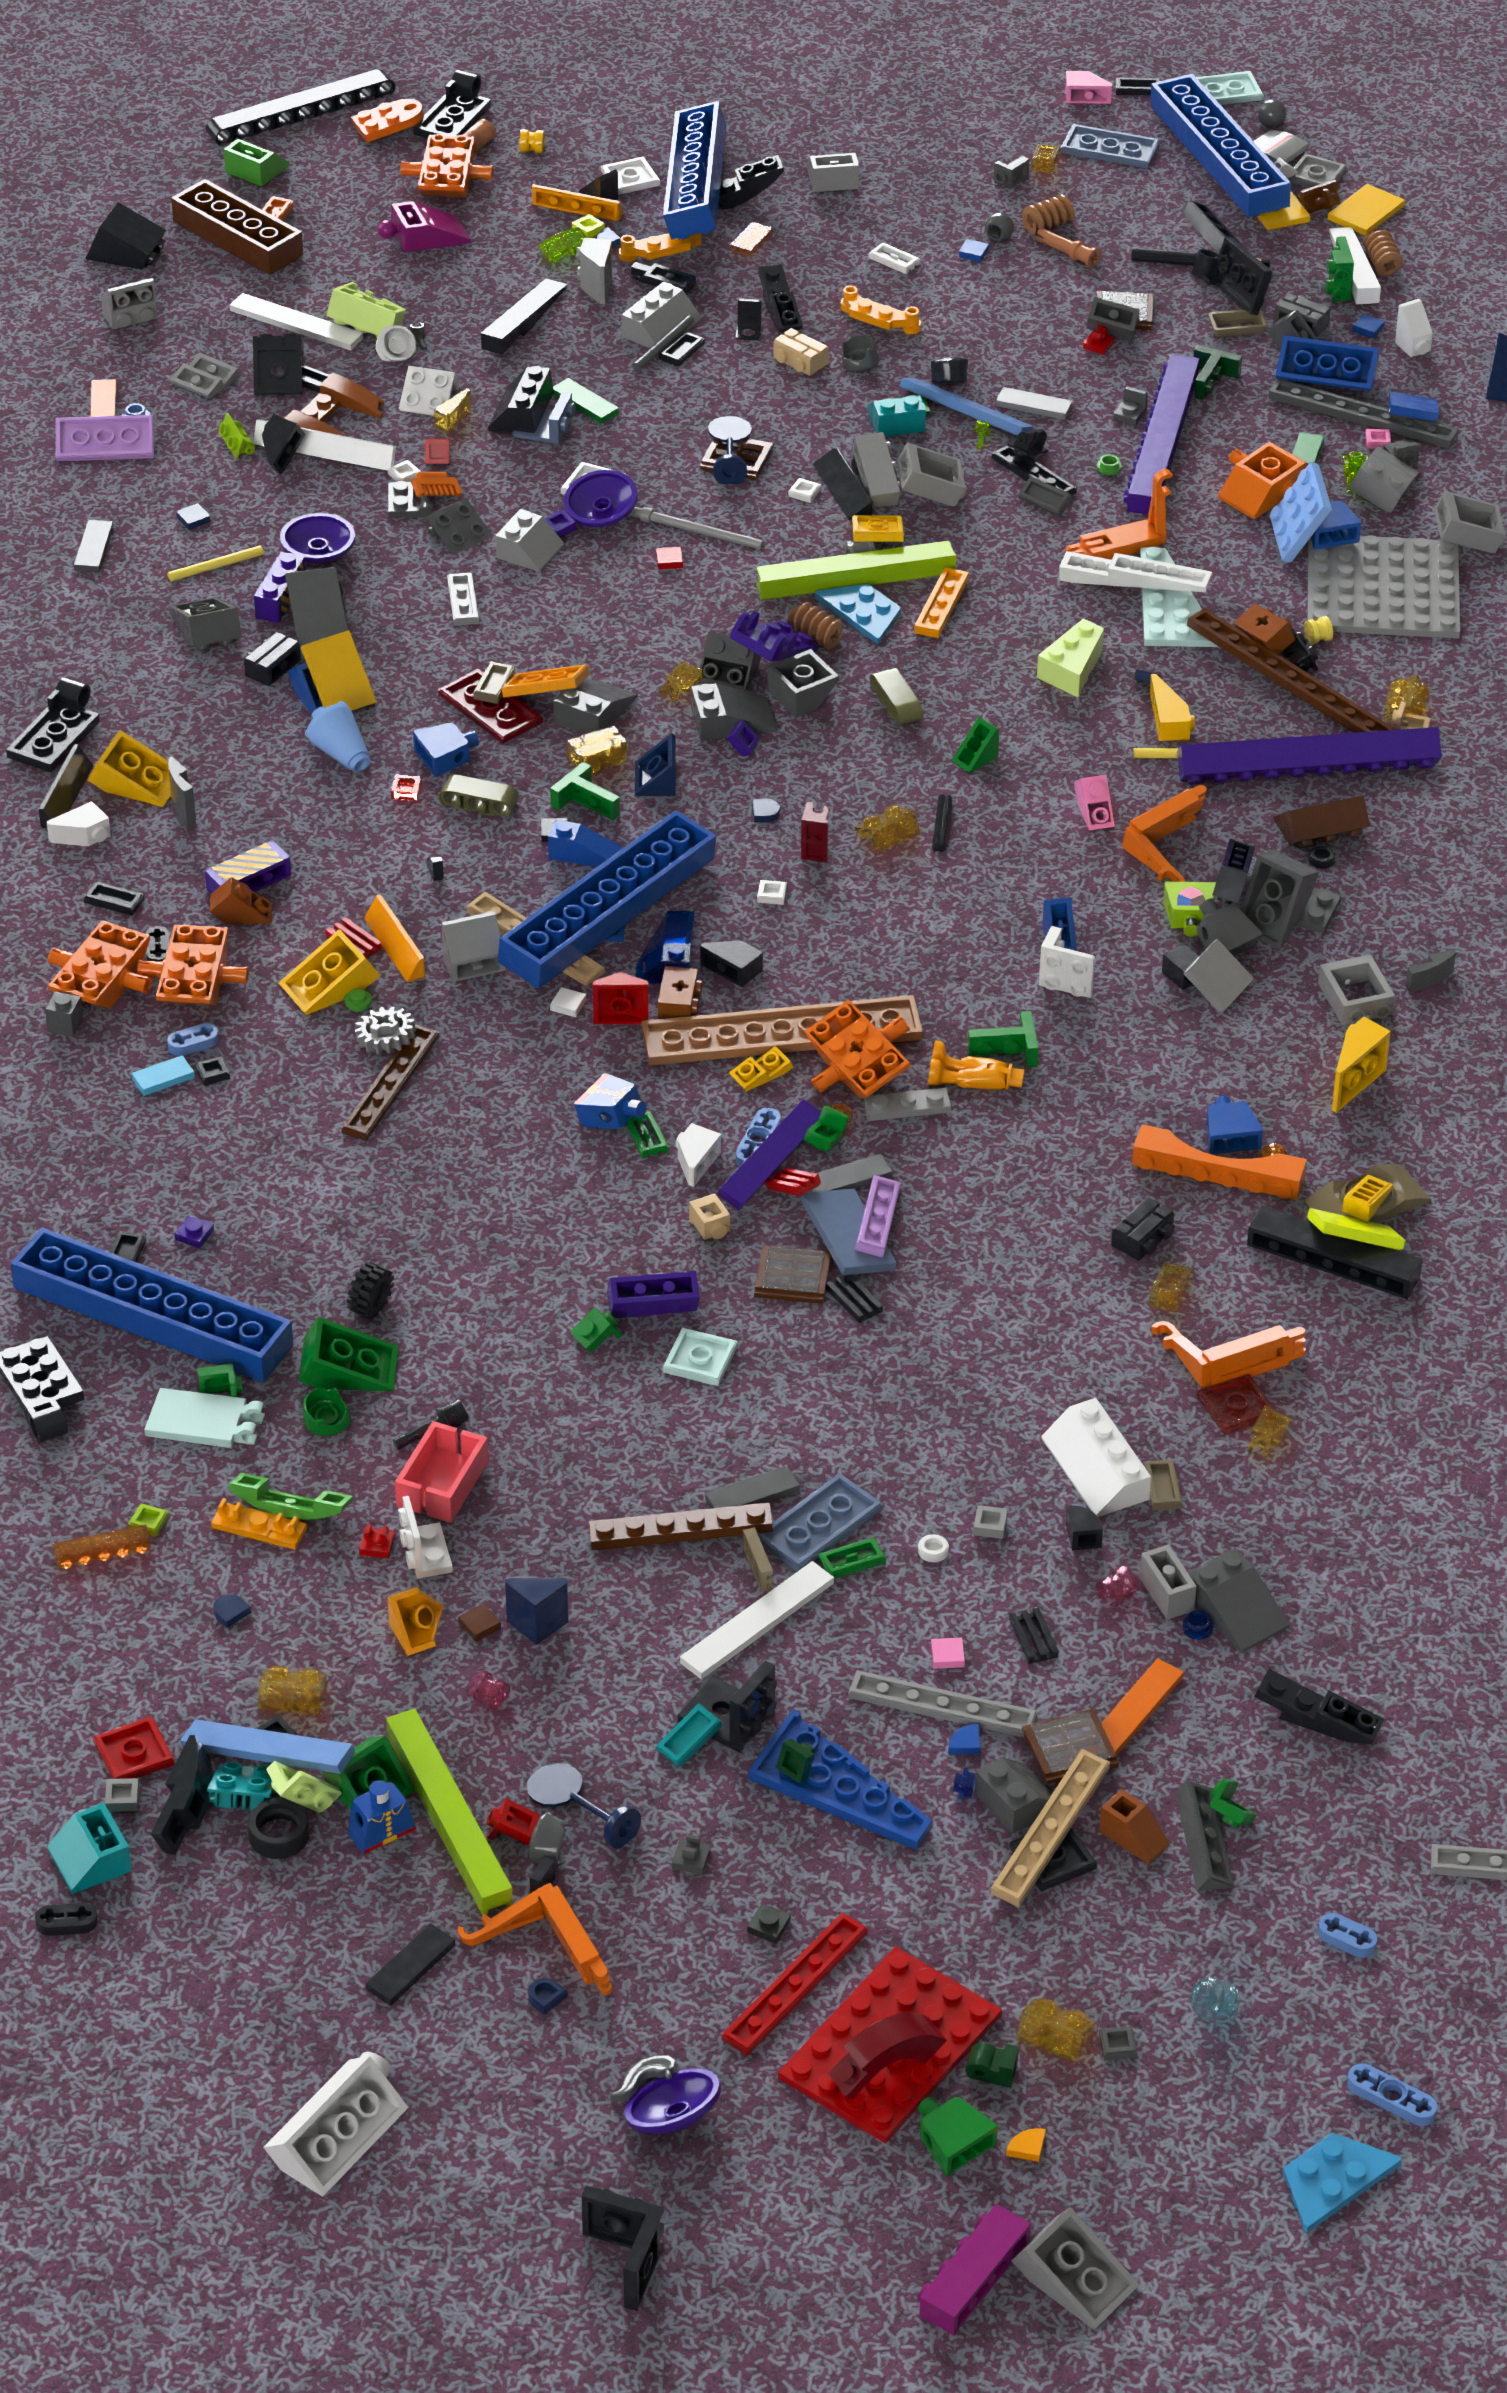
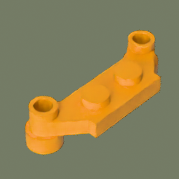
M669 233L651 236L642 240H635L633 236L625 235L621 237L619 259L623 262L635 261L637 257L652 260L690 251L691 247L701 244L702 235L697 233L690 235L686 239L676 238L672 240Z
M846 286L843 289L841 310L849 313V317L889 331L892 328H902L908 334H916L921 331L918 308L908 307L905 311H900L860 297L855 286Z

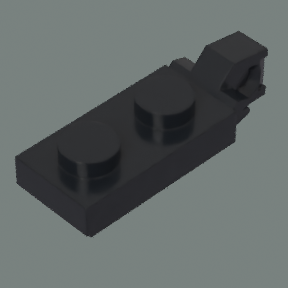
M635 262L631 266L632 279L657 287L662 282H666L683 289L687 295L696 284L695 275L656 263L652 266H647Z

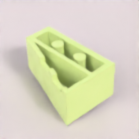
M354 282L333 289L326 316L333 318L335 323L340 325L349 324L354 326L357 331L375 334L376 338L388 326H402L406 309L385 298H382V300L373 298V292L366 290L364 293L358 290V284Z
M1082 619L1038 655L1037 678L1079 698L1091 670L1094 669L1103 651L1104 628Z

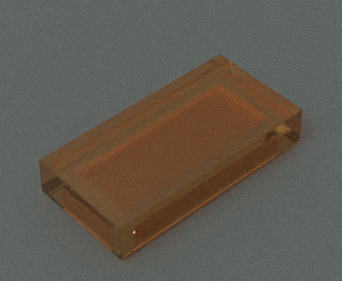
M751 222L730 244V251L751 257L773 234V228Z

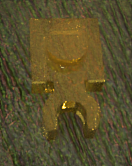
M681 661L666 677L668 683L660 687V696L664 697L666 694L671 693V701L679 700L681 691L689 693L691 686H695L703 677L702 669Z
M1264 1406L1252 1429L1251 1434L1255 1435V1437L1251 1439L1247 1452L1251 1453L1255 1446H1260L1264 1450L1262 1458L1266 1459L1272 1450V1444L1275 1446L1279 1445L1291 1418Z

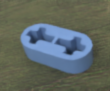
M204 1023L171 1033L167 1039L168 1050L175 1056H184L211 1048L218 1043V1029L213 1024Z
M1335 1913L1326 1914L1319 1921L1318 1935L1325 1943L1360 1958L1369 1957L1375 1953L1378 1939L1376 1933L1369 1927ZM1333 1926L1338 1927V1929H1335L1333 1932L1328 1931V1928L1331 1929ZM1362 1939H1366L1368 1943L1364 1942L1362 1945H1359L1357 1941L1360 1942Z

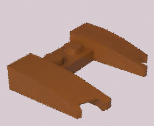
M332 373L320 384V393L300 412L293 409L285 419L297 423L301 428L346 436L324 423V421L340 406L381 419L383 412L378 410V405L384 406V400L352 380Z

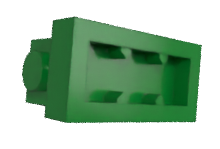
M582 762L550 788L551 807L558 811L573 800L611 820H615L620 816V797L593 784L591 765Z
M1031 1011L1020 1012L1019 1027L968 1030L967 1049L969 1056L1013 1055L1024 1052L1026 1066L1038 1067L1039 1047Z

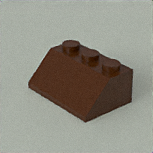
M1364 795L1291 810L1273 817L1289 844L1297 843L1298 848L1313 845V839L1322 838V842L1337 840V834L1346 833L1347 837L1363 834L1362 829L1370 827Z

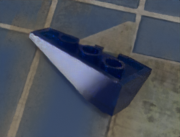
M667 911L636 963L635 977L646 980L649 984H661L665 966L691 968L695 911Z

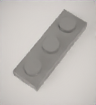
M946 1088L877 1094L864 1098L868 1121L951 1113V1103Z

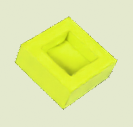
M590 214L572 222V231L583 238H593L605 228L603 222Z

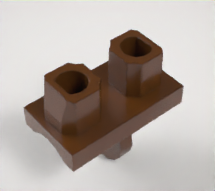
M1332 180L1297 192V199L1309 214L1322 209L1332 208L1333 205L1340 203L1337 193L1338 181Z

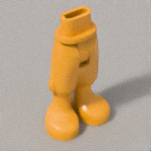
M935 1040L928 1085L957 1084L962 1088L1009 1090V1086L1022 1088L1024 1069L1012 1068L1013 1064L1011 1063L1008 1068L1006 1062L991 1058L968 1056L961 1060L954 1059L946 1054L944 1043Z

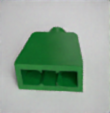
M930 2096L920 2103L918 2111L924 2116L920 2121V2138L946 2176L997 2144L998 2126L960 2097H954L940 2105Z

